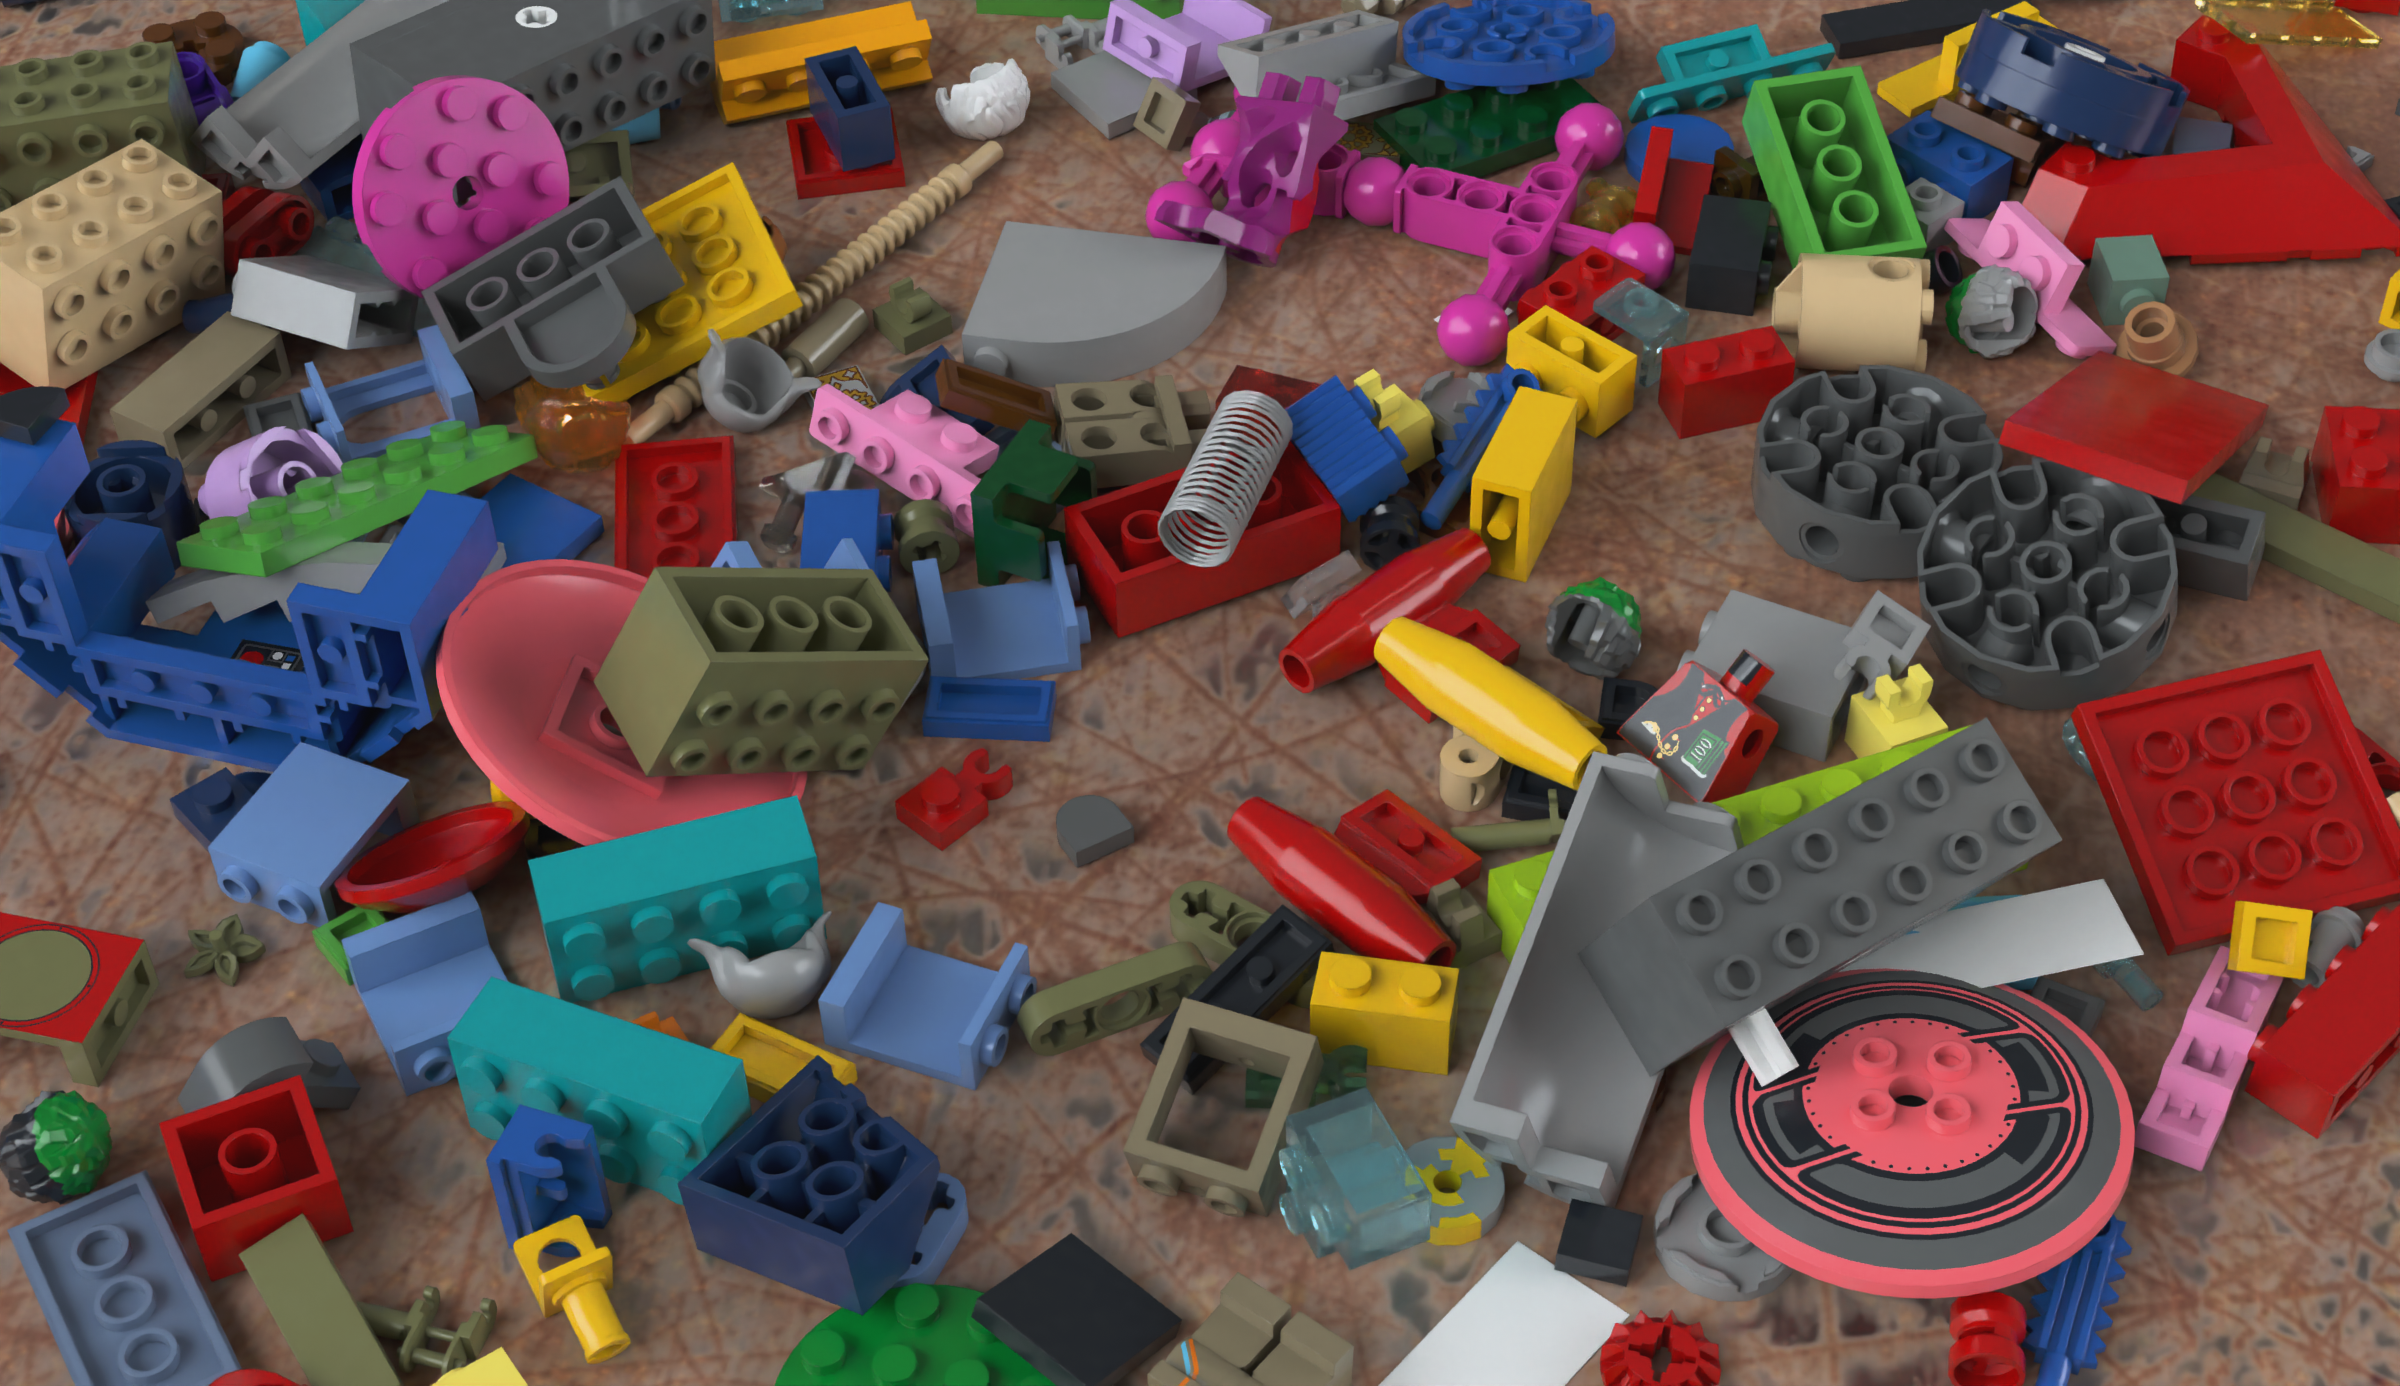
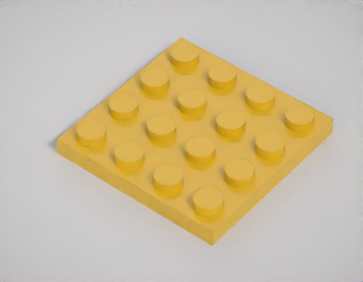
M733 162L642 209L643 214L685 285L670 293L662 301L651 304L634 314L636 334L628 352L618 362L620 373L613 383L610 384L603 374L600 376V379L604 383L605 388L594 390L588 388L586 384L582 385L587 399L597 414L616 404L627 401L636 393L667 377L680 373L684 368L703 359L711 347L708 337L709 329L713 328L720 336L721 341L731 337H745L770 323L781 320L790 312L804 306L754 201Z

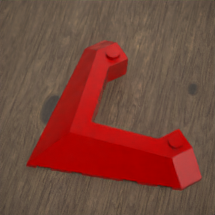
M2204 15L2198 18L2176 39L2171 78L2177 80L2190 90L2187 98L2188 101L2216 110L2223 123L2229 122V124H2233V143L2236 148L2115 160L2098 154L2088 147L2066 142L2038 169L2022 203L2079 260L2092 259L2096 238L2152 235L2161 257L2188 256L2190 265L2287 261V258L2307 257L2310 260L2361 258L2363 250L2380 248L2393 251L2396 257L2400 256V220L2269 51L2251 31L2233 26L2224 19L2210 18Z

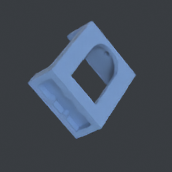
M438 325L417 330L423 355L422 360L332 387H324L313 361L304 363L310 387L300 389L309 420L311 423L321 420V423L316 424L317 433L333 447L342 463L359 458H377L387 453V445L405 439H422L430 435V427L442 422L464 421L466 428H481L473 390L463 370L452 356ZM434 391L448 417L447 420L363 444L347 441L342 426L349 418L358 414Z

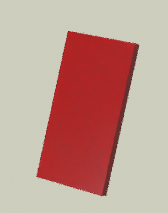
M2098 351L2007 418L1998 444L2181 505L2262 427L2269 405L2116 355Z

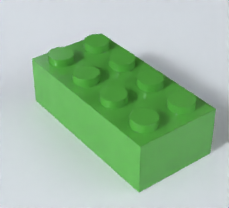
M1861 65L1755 80L1742 118V124L1768 200L1772 202L1771 208L1777 226H1779L1792 269L1797 266L1801 253L1923 259L1927 245Z

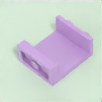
M1114 0L1110 2L1102 49L1151 79L1152 77L1169 79L1187 92L1228 77L1229 75L1217 55L1218 44L1269 32L1272 17L1244 0H1184L1182 13L1165 19L1158 17L1131 0Z

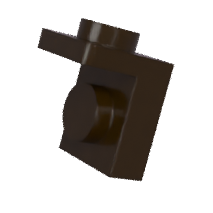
M1723 146L1715 151L1711 192L1714 195L1769 202L1754 156L1744 159L1728 146Z

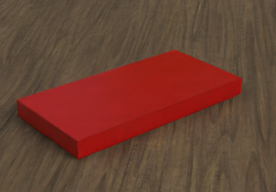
M733 435L615 446L614 567L647 578L650 577L655 567H711L726 542L738 541L736 449Z

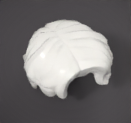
M1011 58L1008 59L1005 66L1003 63L994 62L993 64L985 63L982 66L975 67L970 74V83L953 85L951 99L948 97L947 89L944 87L938 88L935 100L941 116L955 135L984 141L996 138L997 136H1005L1024 121L1030 102L1031 91L1028 88L1026 76L1022 74V70L1018 67L1015 60Z

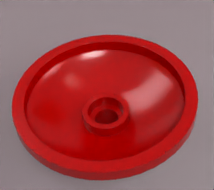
M501 801L474 805L428 819L378 842L357 855L334 881L335 887L343 901L363 909L392 913H413L426 907L452 900L470 891L473 892L479 889L502 871L524 842L530 827L529 816L515 802Z

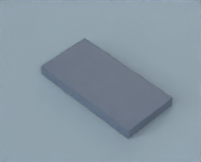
M147 1170L7 1230L75 1386H208L223 1374L242 1369Z

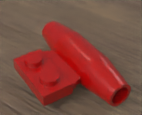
M1461 528L1400 554L1335 598L1279 653V665L1287 681L1298 691L1310 693L1377 662L1385 681L1384 686L1428 724L1432 723L1439 716L1428 710L1375 659L1374 647L1385 626L1393 619L1403 616L1468 642L1503 665L1510 667L1516 663L1521 647L1519 643L1478 609L1475 608L1470 611L1454 605L1491 565V556L1485 542L1474 531Z
M1390 790L1382 791L1342 815L1334 834L1259 796L1248 799L1235 811L1227 829L1228 838L1279 895L1352 951L1364 957L1442 967L1451 966L1456 954V944L1420 904L1427 903L1431 887L1454 878L1461 886V889L1477 880L1480 876L1483 858Z

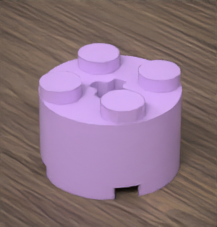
M286 426L274 427L230 446L217 455L209 467L205 484L198 491L199 506L210 519L224 516L236 517L248 512V504L252 501L271 496L284 497L296 492L295 484L302 480L323 476L331 477L341 473V465L343 463L333 447L317 433L304 428L297 431L285 428Z

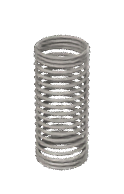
M1250 390L1234 391L1223 398L1158 520V535L1163 545L1176 558L1187 564L1203 568L1218 567L1229 561L1293 435V423L1287 411L1276 400L1263 393ZM1236 408H1247L1256 410L1268 416L1277 425L1281 433V436L1278 430L1269 421L1254 414L1253 412H1247L1242 410H1229ZM1232 415H1244L1253 417L1263 422L1271 431H1273L1278 441V444L1275 438L1263 426L1249 419L1238 417H1225ZM1240 422L1249 424L1262 431L1270 439L1273 446L1259 433L1245 426L1226 423ZM1229 429L1246 431L1257 437L1266 447H1262L1256 440L1242 433L1231 432ZM1237 437L1242 438V439H1244V440H1246V441L1252 443L1254 446L1249 445V444H1247V443L1241 441V440L1238 439ZM1228 451L1236 453L1242 458L1247 459L1250 463L1244 462L1228 453ZM1224 458L1230 459L1236 462L1237 464L1242 465L1246 470L1240 469L1232 465L1231 463L1227 462ZM1220 465L1226 466L1238 472L1243 477L1232 474L1231 472L1222 468ZM1218 473H1222L1234 479L1239 484L1230 482L1229 480L1220 476ZM1214 480H1218L1232 487L1234 490L1227 489L1222 485L1218 484L1217 482H1215ZM1210 487H1214L1228 494L1230 497L1223 496L1215 490L1211 489ZM1207 494L1224 501L1226 504L1219 503L1218 501L1209 497ZM1182 510H1184L1195 522L1199 523L1205 528L1219 532H1225L1226 534L1216 535L1213 533L1205 532L1204 530L1193 525L1189 521V519L1184 515ZM1191 510L1196 511L1209 521L1218 523L1221 527L1209 525L1197 518ZM1176 511L1178 512L1180 518H1181L1191 529L1195 530L1196 532L1200 533L1201 535L1207 536V537H1210V538H1214V539H1218V540H1220V539H1228V540H1227V541H1223V542H1212V541H1208V540H1204V539L1199 538L1198 536H1196V535H1194L1193 533L1189 532V531L1186 529V527L1180 522ZM1172 517H1173V519H1174L1176 525H1177L1187 536L1191 537L1192 539L1196 540L1197 542L1202 543V544H1206V545H1210V546H1213V547H1220V546H1226V547H1224V548H1222V549H1207V548H1203V547H1200V546L1195 545L1194 543H1192V542H1190L1189 540L1185 539V538L1182 536V534L1176 529L1175 524H1174V522H1173V520H1172ZM1168 523H1169V526H1170L1172 532H1173L1183 543H1185L1186 545L1190 546L1191 548H1193V549H1195V550H1197V551L1209 553L1210 555H1206V554H1202V553H1197V552H1194V551L1190 550L1189 548L1183 546L1178 540H1176V539L1173 537V535H1172V533H1171V531H1170V529H1169V527H1168Z

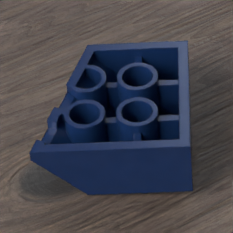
M817 1055L677 1184L698 1250L864 1315L909 1270L940 1171V1164L937 1155L891 1116L882 1118L867 1104L865 1094L852 1083L844 1086L833 1075L831 1065Z

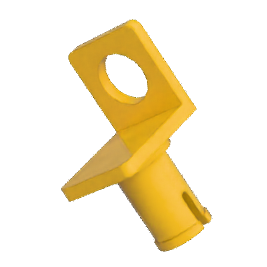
M572 1215L514 1242V1253L544 1317L548 1318L563 1310L565 1311L585 1352L584 1357L588 1364H597L609 1360L623 1352L631 1344V1340L628 1334L624 1332L606 1291L613 1288V1257L607 1246L596 1249L580 1216ZM566 1242L575 1246L580 1252L581 1257L545 1273L539 1268V1255L545 1247L552 1243Z

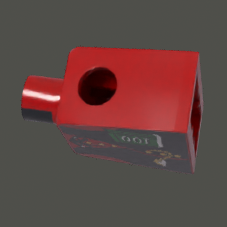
M1746 649L1742 650L1723 676L1692 660L1685 663L1616 733L1653 765L1659 767L1662 773L1696 802L1713 803L1743 794L1778 732V722L1753 702L1775 674V671Z

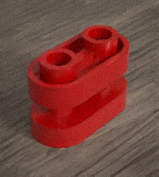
M254 186L242 187L222 203L225 275L234 278L238 271L239 259L292 256L310 239L314 229V212L310 203L299 195L274 192Z

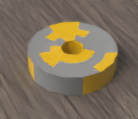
M1432 1137L1414 1143L1399 1155L1391 1171V1210L1399 1225L1417 1239L1435 1245H1463L1482 1238L1495 1227L1504 1209L1505 1181L1501 1166H1493L1472 1150L1460 1137ZM1451 1188L1456 1190V1192L1443 1193L1439 1189Z

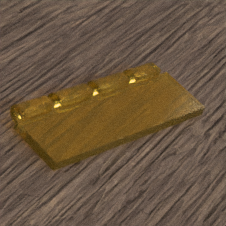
M2195 0L2196 7L2200 12L2210 16L2247 44L2378 49L2383 40L2341 9L2332 8L2334 2L2331 0Z

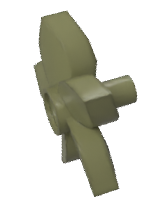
M235 914L223 919L216 926V929L212 931L188 930L192 946L199 953L189 960L184 973L186 978L202 975L215 967L220 980L234 987L239 974V963L254 961L266 952V948L254 936L244 934L238 915Z

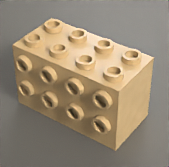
M143 139L122 148L0 212V363L34 387L50 386L66 389L182 323L183 308L188 300H201L225 294L222 191Z

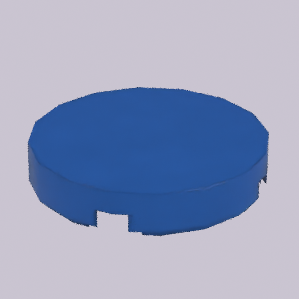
M1685 114L1658 115L1638 123L1628 133L1625 143L1624 163L1628 173L1640 183L1652 126L1674 129L1671 158L1714 164L1715 151L1717 149L1728 146L1734 151V145L1729 134L1719 125L1699 116Z

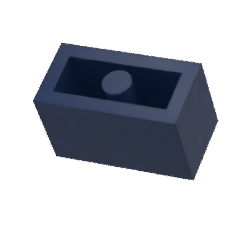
M854 46L805 58L810 111L843 172L869 168L877 163L895 159L890 104L857 47Z

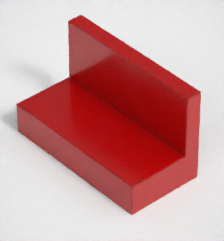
M1652 126L1634 207L1633 222L1652 223L1662 229L1672 240L1676 254L1691 256L1704 194L1709 195L1714 164L1671 158L1674 129Z

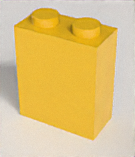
M1519 386L1472 476L1469 529L1481 537L1489 550L1491 565L1486 573L1526 583L1571 492L1577 399Z

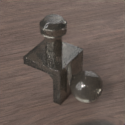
M848 452L824 456L810 463L775 475L763 477L759 488L781 500L772 524L765 523L760 533L763 544L779 553H786L794 549L798 540L794 532L804 513L806 491L877 489L874 480L863 471L851 470L856 457Z

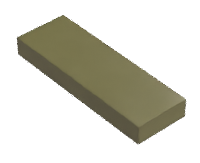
M303 1213L238 1254L311 1386H405L315 1228Z

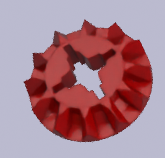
M1672 1309L1663 1318H1649L1640 1310L1632 1322L1626 1325L1615 1323L1609 1339L1605 1345H1602L1600 1357L1601 1377L1605 1386H1719L1721 1377L1719 1346L1716 1343H1710L1704 1336L1700 1322L1690 1326L1680 1322ZM1665 1347L1671 1353V1363L1667 1366L1666 1372H1662L1660 1382L1653 1381L1654 1370L1651 1369V1359L1655 1356L1656 1350Z

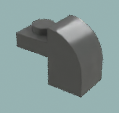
M269 1017L242 1025L214 1043L196 1064L178 1097V1101L187 1114L301 1075L312 1107L349 1109L361 1087L345 1063L341 1052L333 1042H326L320 1039L300 1040L286 1017Z

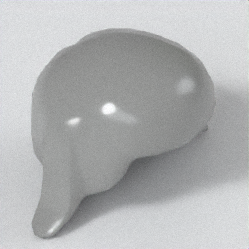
M713 328L708 330L711 347L697 369L702 400L710 415L733 431L754 433L765 429L769 424L775 422L780 415L789 410L803 393L817 390L822 385L818 378H795L785 361L773 349L762 342L747 337H731L721 341L720 336Z
M826 911L822 914L814 925L806 930L801 940L790 948L775 951L754 960H749L741 951L729 946L719 947L709 941L698 938L689 939L687 944L706 958L720 994L733 1007L749 1017L777 1019L796 1014L808 1005L827 981L832 966L824 925L832 915V912Z

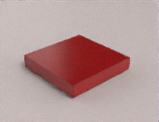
M892 108L891 118L895 159L877 163L869 168L853 169L843 172L814 117L786 120L798 200L906 187L905 172Z

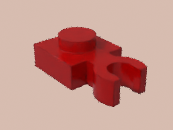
M984 748L974 750L964 759L963 770L958 774L954 775L942 766L895 801L897 819L936 848L943 851L989 816L988 801L1002 798L1010 792L1013 787L1012 768L1005 764L996 772L985 774L990 769L988 751Z

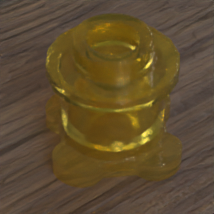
M1595 177L1585 187V191L1589 196L1588 201L1576 207L1570 217V224L1614 234L1620 228L1633 222L1637 192L1630 186L1620 188L1608 184L1603 178Z

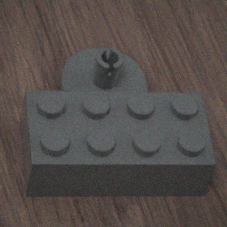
M619 176L421 291L452 356L485 402L503 391L510 390L519 381L530 375L540 384L551 388H571L583 384L594 390L605 388L600 376L604 374L610 384L613 383L620 373L618 362L625 356L633 343L636 334L634 314L651 304L662 301L670 293L684 286L685 283L622 177Z

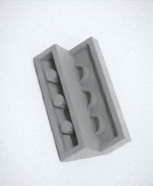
M1361 10L1218 44L1217 55L1241 96L1258 98L1266 72H1273L1290 76L1302 83L1296 102H1298L1306 76L1320 77L1341 88L1333 115L1342 120L1435 95L1436 78L1425 75L1410 66L1396 63L1399 21Z

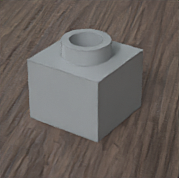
M1922 177L1906 186L1905 188L1927 245L1926 252L1941 245L1946 246L1954 241L1944 230L1948 219L1962 218L1965 201Z

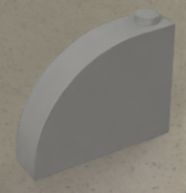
M1006 221L962 332L964 364L1035 387H1055V384L1112 381L1149 369L1189 346L1206 330L1219 312L1227 292L1226 246Z

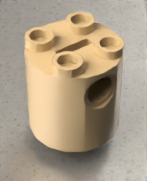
M1801 253L1797 266L1778 287L1774 288L1771 325L1796 361L1795 368L1859 371L1860 365H1890L1925 373L1927 341L1922 339L1923 325H1931L1934 308V291L1929 289L1930 260L1904 257Z

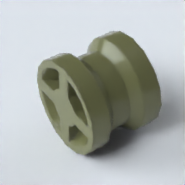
M931 499L915 500L904 505L896 513L893 520L895 539L899 543L900 563L906 571L913 574L912 561L937 558L939 573L941 574L949 570L957 562L960 555L959 543L954 533L952 513L945 504Z

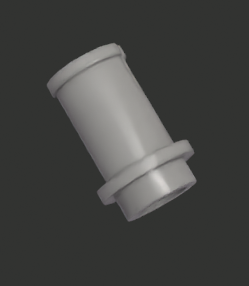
M2335 906L2329 910L2320 911L2314 917L2311 924L2313 932L2310 934L2305 980L2291 978L2295 984L2304 988L2310 983L2319 988L2325 982L2324 975L2337 953L2347 944L2356 949L2363 942L2362 935L2365 931V925L2356 913L2345 907Z

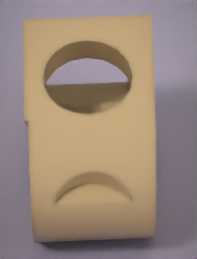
M1453 726V739H1450L1440 752V796L1446 805L1455 810L1474 812L1484 809L1494 801L1506 784L1514 764L1507 762Z

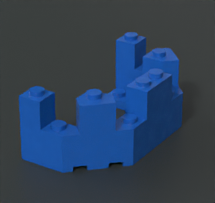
M58 419L34 446L0 437V641L19 655L13 665L55 698L65 691L91 711L86 722L105 737L274 772L300 742L360 763L366 760L371 763L399 744L404 734L414 727L418 730L431 722L442 706L436 679L435 660L439 639L449 615L474 589L498 550L488 500L428 489L360 594L298 582L286 600L291 622L288 621L276 600L223 623L215 609L199 634L193 635L179 630H168L141 624L150 611L145 602L168 581L172 580L176 574L162 528L104 518L82 538L68 559H66L54 519L91 471L76 423ZM242 639L300 649L304 667L301 671L295 672L255 664L242 659L235 660L230 658Z

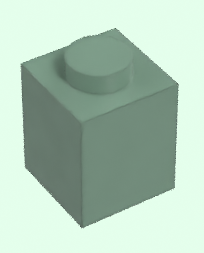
M2152 235L2095 239L2087 284L2104 326L2124 325L2128 313L2142 303L2151 301L2165 302L2170 276Z

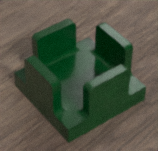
M1029 419L970 493L978 584L986 587L1005 585L1013 574L1036 582L1049 578L1047 542L1059 541L1064 564L1069 565L1067 563L1065 533L1048 527L1057 516L1056 503L1068 507L1097 497L1096 465L1090 460L1056 450L1052 446L1051 425Z

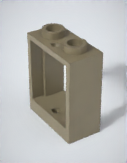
M1183 997L1123 1150L1133 1175L1137 1177V1182L1144 1188L1165 1196H1176L1178 1191L1181 1190L1204 1197V1203L1207 1206L1228 1216L1243 1217L1245 1212L1249 1211L1267 1217L1324 1065L1317 1036ZM1193 1052L1282 1078L1248 1171L1158 1144Z

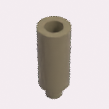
M840 298L782 351L781 358L785 361L795 378L815 377L826 369L868 329L869 320L865 311L858 303L851 299Z

